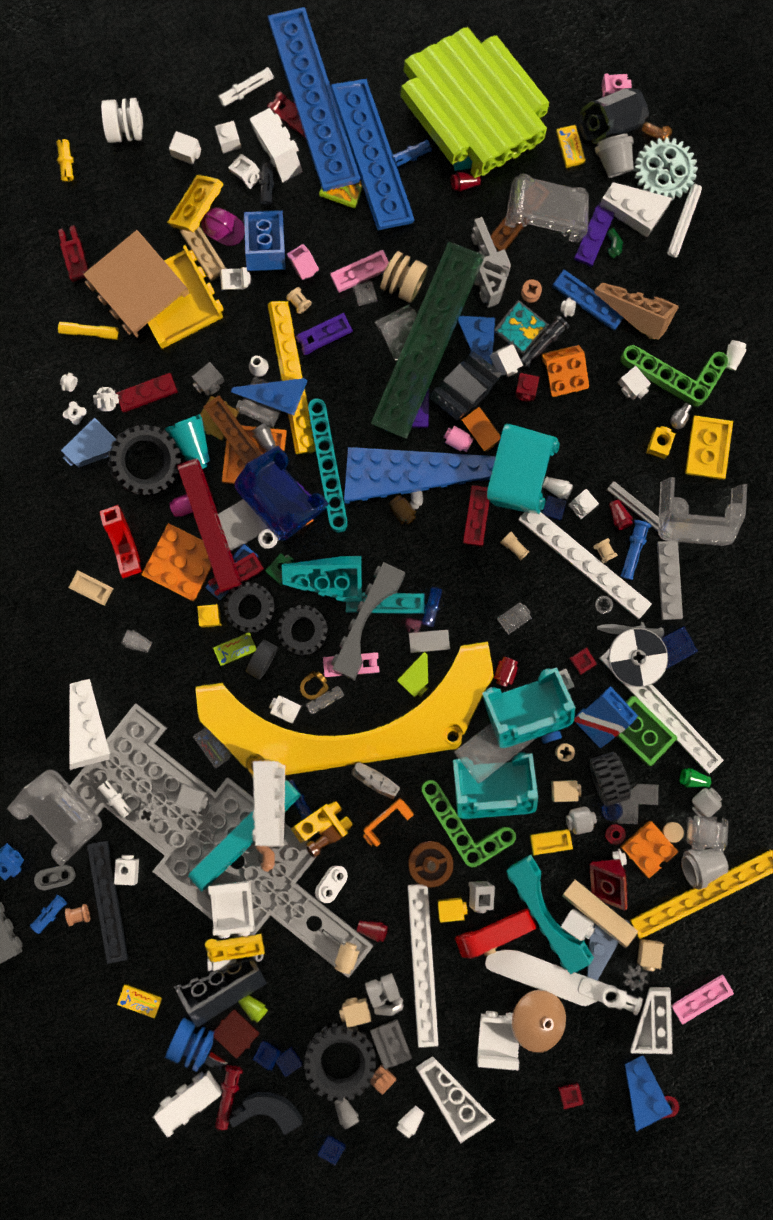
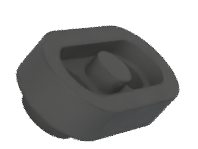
M70 865L45 869L36 874L34 882L40 890L68 885L74 880L75 871ZM63 871L68 872V878L63 877ZM44 876H48V883L43 881Z

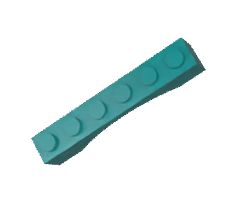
M529 855L511 865L507 870L508 878L517 887L520 898L528 905L531 916L536 918L542 934L547 936L551 949L558 954L562 967L571 975L590 965L594 957L584 940L580 941L565 931L550 915L541 893V870L533 857Z

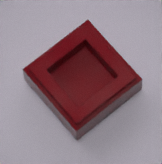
M587 648L569 658L580 675L597 665Z
M578 1083L559 1087L564 1109L583 1105Z

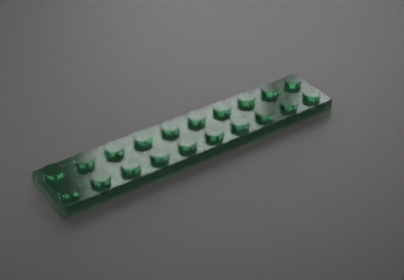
M448 242L371 424L407 439L485 258L483 254Z

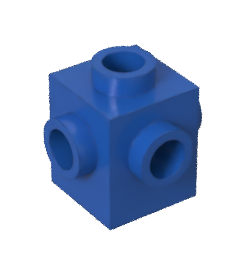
M8 843L0 849V876L4 880L10 876L15 877L22 868L20 866L24 861L20 853L14 850Z

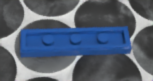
M566 270L562 271L552 285L553 288L567 298L576 301L578 306L613 331H615L624 318L596 295L595 291Z

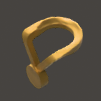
M312 671L301 682L300 691L305 698L313 700L323 695L329 687L326 684L327 680L320 672ZM315 676L321 681L323 687L316 695H308L304 690V685Z

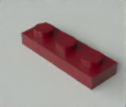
M168 373L116 394H118V401L122 411L126 412L175 394L178 391L171 373Z
M475 485L471 487L463 544L483 546L489 500L487 498L488 487Z

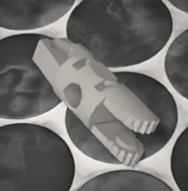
M356 763L351 771L352 776L363 782V784L391 799H394L400 789L389 778L363 763Z

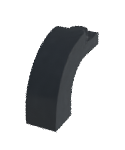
M259 1092L245 1097L242 1102L245 1107L243 1108L241 1105L234 1109L229 1119L232 1127H235L254 1115H268L278 1123L284 1135L302 1125L303 1121L297 1108L288 1099L271 1092Z

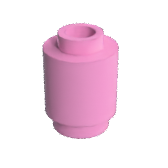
M456 426L453 429L448 428L443 437L447 439L446 444L467 452L473 441L470 434Z

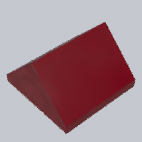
M621 860L592 862L590 864L591 893L602 902L626 910V874Z

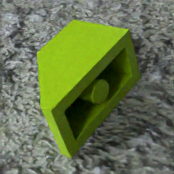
M425 652L397 680L413 697L416 695L420 697L428 689L425 686L428 683V659Z

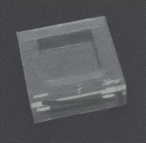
M372 281L353 286L358 306L377 301Z

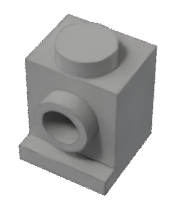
M488 881L469 882V907L477 913L493 910L495 886Z

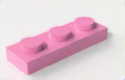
M381 250L330 274L340 293L384 273L389 262L384 251Z
M720 975L675 1002L671 1007L680 1022L684 1024L734 993L725 977Z

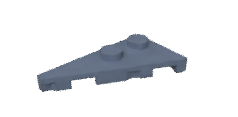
M594 923L593 928L595 930L590 936L588 948L594 959L587 966V977L598 980L618 942Z

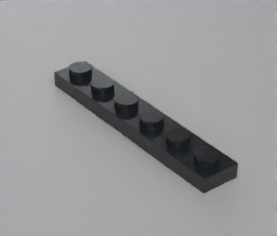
M108 841L88 844L87 848L107 964L128 959L116 884H114L115 878Z

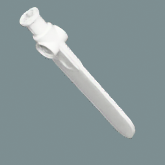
M503 949L488 955L485 964L490 971L534 988L548 991L555 996L582 1006L600 1001L608 1007L624 1008L637 1015L642 1005V998L640 997L637 999L627 995L625 991L617 989L613 985L602 983L576 972L570 975L563 967L521 951ZM610 991L616 993L615 999L611 1001L605 998L606 994Z

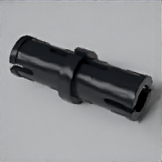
M262 163L261 180L259 181V186L261 187L260 203L269 205L272 203L274 165Z

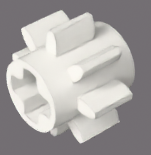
M102 387L97 391V395H93L94 404H97V408H100L102 411H111L116 407L115 404L119 403L118 394H115V391L109 387Z

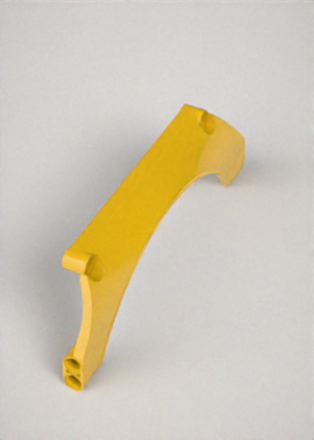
M488 642L463 645L460 647L458 655L443 681L419 706L403 717L382 727L343 736H315L297 733L276 726L248 710L228 691L223 683L197 686L196 698L200 723L245 768H248L251 776L254 778L253 761H278L285 765V775L355 765L358 762L367 763L457 749L462 743V734L465 733L482 699V693L487 690L494 675ZM456 735L458 740L451 742L448 740V737Z

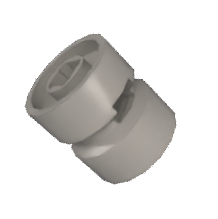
M392 973L381 977L379 982L373 980L365 983L374 1008L384 1005L386 1000L392 1002L401 998Z

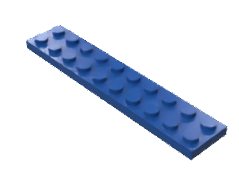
M305 7L268 16V22L323 192L359 183L360 176L330 89Z

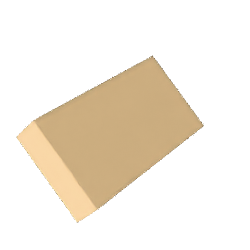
M78 570L69 586L70 589L104 606L113 590L112 587Z

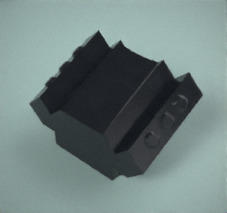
M473 351L433 390L429 398L454 419L458 420L464 415L467 416L490 393L491 388L503 374Z

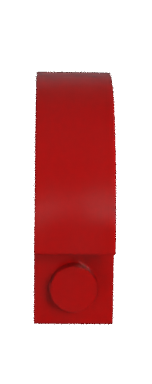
M119 505L100 511L102 524L113 545L122 578L140 573L139 555Z

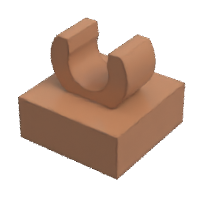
M381 1064L375 1071L374 1077L371 1078V1084L383 1095L395 1082L396 1077L387 1069H384V1066Z

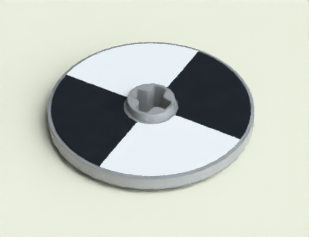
M633 628L624 631L615 638L611 644L608 659L611 671L619 681L631 687H645L655 683L662 677L668 664V653L664 642L654 632L643 628ZM636 652L643 656L640 663L633 659L636 656Z

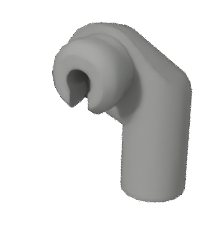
M422 491L410 493V505L414 509H418L423 503Z
M403 999L394 1000L391 1005L376 1007L374 1012L378 1015L392 1016L403 1009Z

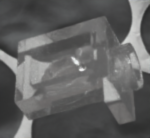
M518 603L497 619L509 635L530 620L531 616L529 609L525 605Z

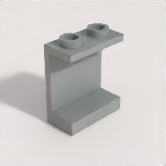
M251 492L244 495L245 499L218 514L231 552L259 536L262 530L271 529Z

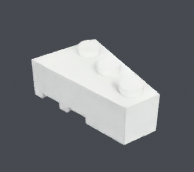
M269 108L250 118L254 132L265 152L267 151L272 159L271 163L274 167L276 166L281 181L284 182L301 173L302 169L296 154L299 151L294 140L290 141V135L286 127H281L282 122L278 114L274 115Z
M613 182L599 206L614 212L615 217L648 237L672 198Z
M649 987L631 1046V1053L672 1054L670 987Z
M209 1071L205 1074L200 1072L192 1079L193 1083L189 1086L184 1084L176 1090L177 1094L174 1097L170 1098L168 1096L159 1103L161 1106L154 1118L167 1137L173 1134L175 1128L182 1123L183 1125L187 1123L190 1117L198 1111H202L221 1095L223 1090Z

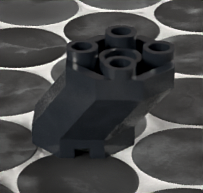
M624 88L596 101H591L581 109L583 116L579 120L578 126L585 140L593 141L592 143L597 144L607 138L634 131L640 127L649 115L648 106L640 90Z

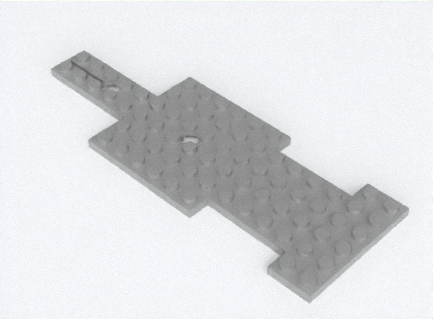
M135 704L106 739L110 753L109 760L86 765L61 795V798L91 822L104 807L165 855L153 872L213 920L209 889L207 888L201 892L188 878V875L255 809L254 797L229 777L214 792L155 744L167 728L138 704ZM107 780L114 790L122 795L121 798L129 808L132 809V812L123 819L112 805L109 806L107 804L108 800L97 789ZM182 785L206 791V797L209 798L206 808L196 812L176 805ZM149 803H153L152 807L154 809L159 808L157 815L161 818L154 820L155 826H152L149 822L144 828L143 822H136L139 819V815L135 811L142 810L141 804L148 807ZM151 811L146 812L144 815L145 819H150ZM285 822L284 846H268L275 853L273 869H270L268 872L261 869L263 855L256 849L254 842L241 854L245 859L242 868L235 869L230 865L212 883L220 884L250 880L255 929L247 936L255 935L271 915L334 967L336 966L335 960L341 944L345 945L346 942L357 945L356 949L360 952L354 970L373 947L372 943L296 883L315 858L305 848V844L308 841L300 843L290 830L291 827ZM318 916L321 919L322 927L318 931L308 929L307 919L309 917ZM232 933V934H230V935H232L234 938L246 937V936H238V933ZM351 970L350 974H343L349 978L354 970Z

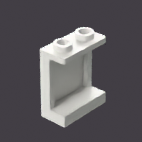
M250 880L211 884L208 886L212 904L213 935H218V938L230 937L232 933H238V936L250 935V932L255 929Z

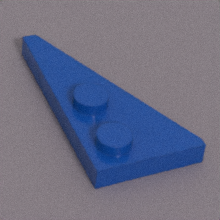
M458 316L457 321L461 326L471 353L473 351L492 365L489 355L493 353L495 318Z
M301 378L233 387L231 392L294 416L307 380Z

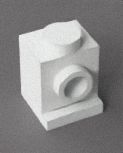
M585 489L569 506L582 519L599 503Z

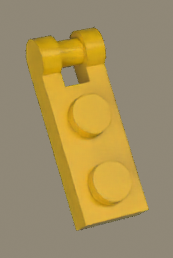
M261 934L220 941L210 939L205 943L208 958L211 962L264 954Z

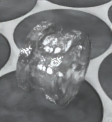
M601 596L596 600L595 608L599 613L606 614L612 610L613 602L609 597ZM607 600L606 604H609V608L601 610V606L598 605L599 601Z

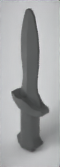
M643 622L640 623V626L635 627L618 624H605L597 627L598 630L611 634H621L633 628L650 630L660 638H663L665 634L662 627L659 629L645 628Z

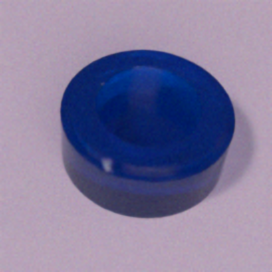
M620 803L608 807L603 805L602 814L604 818L609 821L620 819L623 814L622 805Z

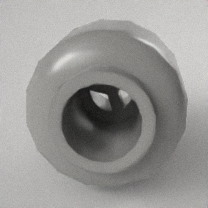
M704 788L693 797L692 803L694 807L692 809L699 817L704 815L710 818L722 807V798L714 789Z
M588 807L571 809L569 814L566 815L567 827L574 834L591 832L594 824L597 823L595 813L591 812Z

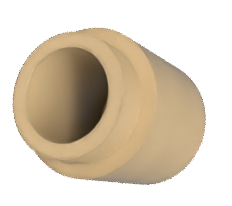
M350 942L340 945L335 960L336 970L346 974H350L351 970H354L360 952L356 949L357 945Z

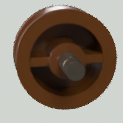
M423 842L417 845L411 852L409 858L410 873L414 880L423 886L436 887L442 885L449 879L453 870L451 854L444 845L438 842Z

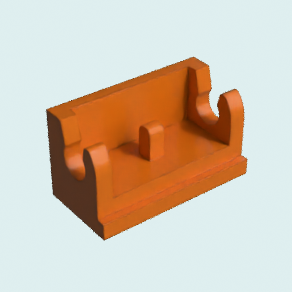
M480 407L462 419L484 451L490 450L500 442L501 435Z

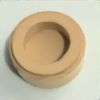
M669 822L663 828V835L670 842H678L682 839L684 831L680 824Z

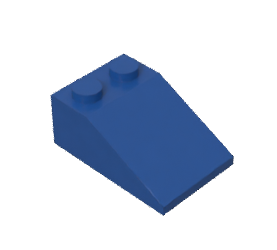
M282 211L244 212L247 271L285 269Z

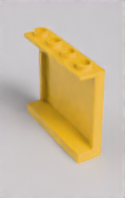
M186 245L183 246L184 251L164 261L184 283L189 294L184 298L182 296L178 297L148 322L162 349L223 318L221 311L224 309L219 299L214 300L212 294L215 292L211 284L205 283L203 278L206 275L201 266L197 268L194 262L197 258L192 249L188 251Z

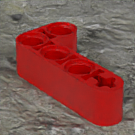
M529 908L475 932L463 933L455 937V941L463 958H473L533 931L537 926L530 914Z

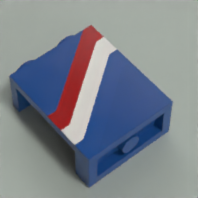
M609 687L589 707L583 708L574 718V721L599 748H602L628 728L638 715L612 687Z

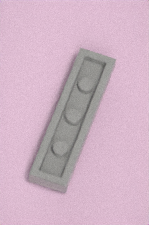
M678 541L657 542L662 620L683 619Z

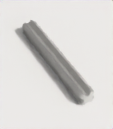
M613 482L608 487V492L645 522L650 523L664 537L670 535L673 529L620 485Z

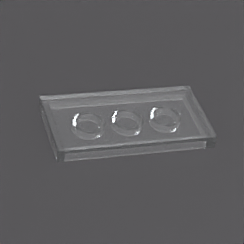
M490 723L454 753L479 784L536 738L508 748H500Z

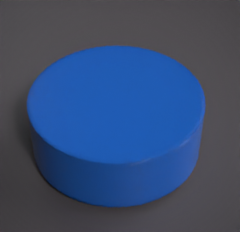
M555 731L541 737L543 744L562 738L560 731Z

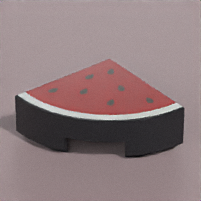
M210 1052L205 1064L210 1067L215 1065L218 1067V1070H223L227 1062Z

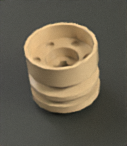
M397 251L384 271L381 289L387 290L390 286L389 293L393 294L397 288H400L399 298L411 303L421 287L428 266L416 260L409 267L410 257L405 256L402 261L403 253Z

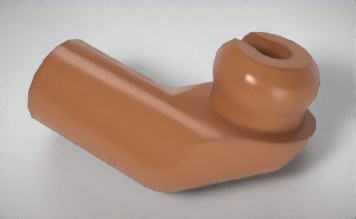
M256 846V849L263 855L261 869L268 872L275 865V853L268 846Z

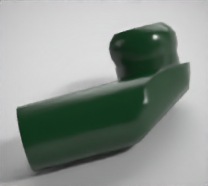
M613 228L606 233L612 242L611 248L608 249V254L611 258L620 255L623 241Z

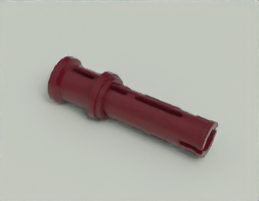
M234 1065L225 1066L226 1075L224 1082L221 1083L223 1092L215 1127L220 1130L228 1129L235 1093L239 1090V1076L243 1072L242 1068Z

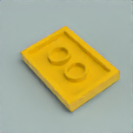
M197 175L167 223L174 228L194 232L199 227L205 213L209 211L215 197L219 195L223 183L219 179Z
M701 416L693 417L685 474L723 480L726 478L733 421Z

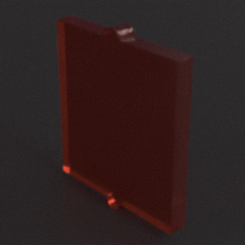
M234 1009L225 1020H221V1024L215 1029L213 1037L235 1058H238L246 1048H250V1043L259 1035V1032Z

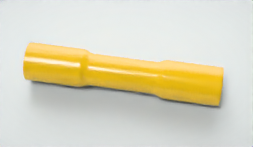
M59 322L58 332L61 334H81L117 339L118 337L117 327L88 326L69 322Z

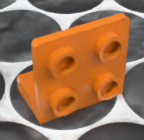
M579 345L541 354L542 361L547 367L550 391L553 397L589 388L585 354Z

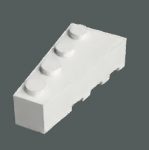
M90 679L70 684L71 770L109 760L110 756Z
M253 761L255 808L253 811V819L255 821L253 842H255L256 846H284L285 765L278 761Z
M433 1056L416 1067L460 1143L495 1121Z

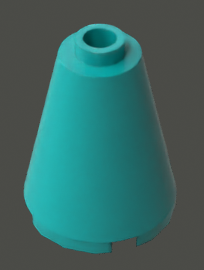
M200 414L165 428L169 438H173L176 442L174 445L179 448V452L186 462L197 458L202 469L208 467L206 463L210 462L203 420Z

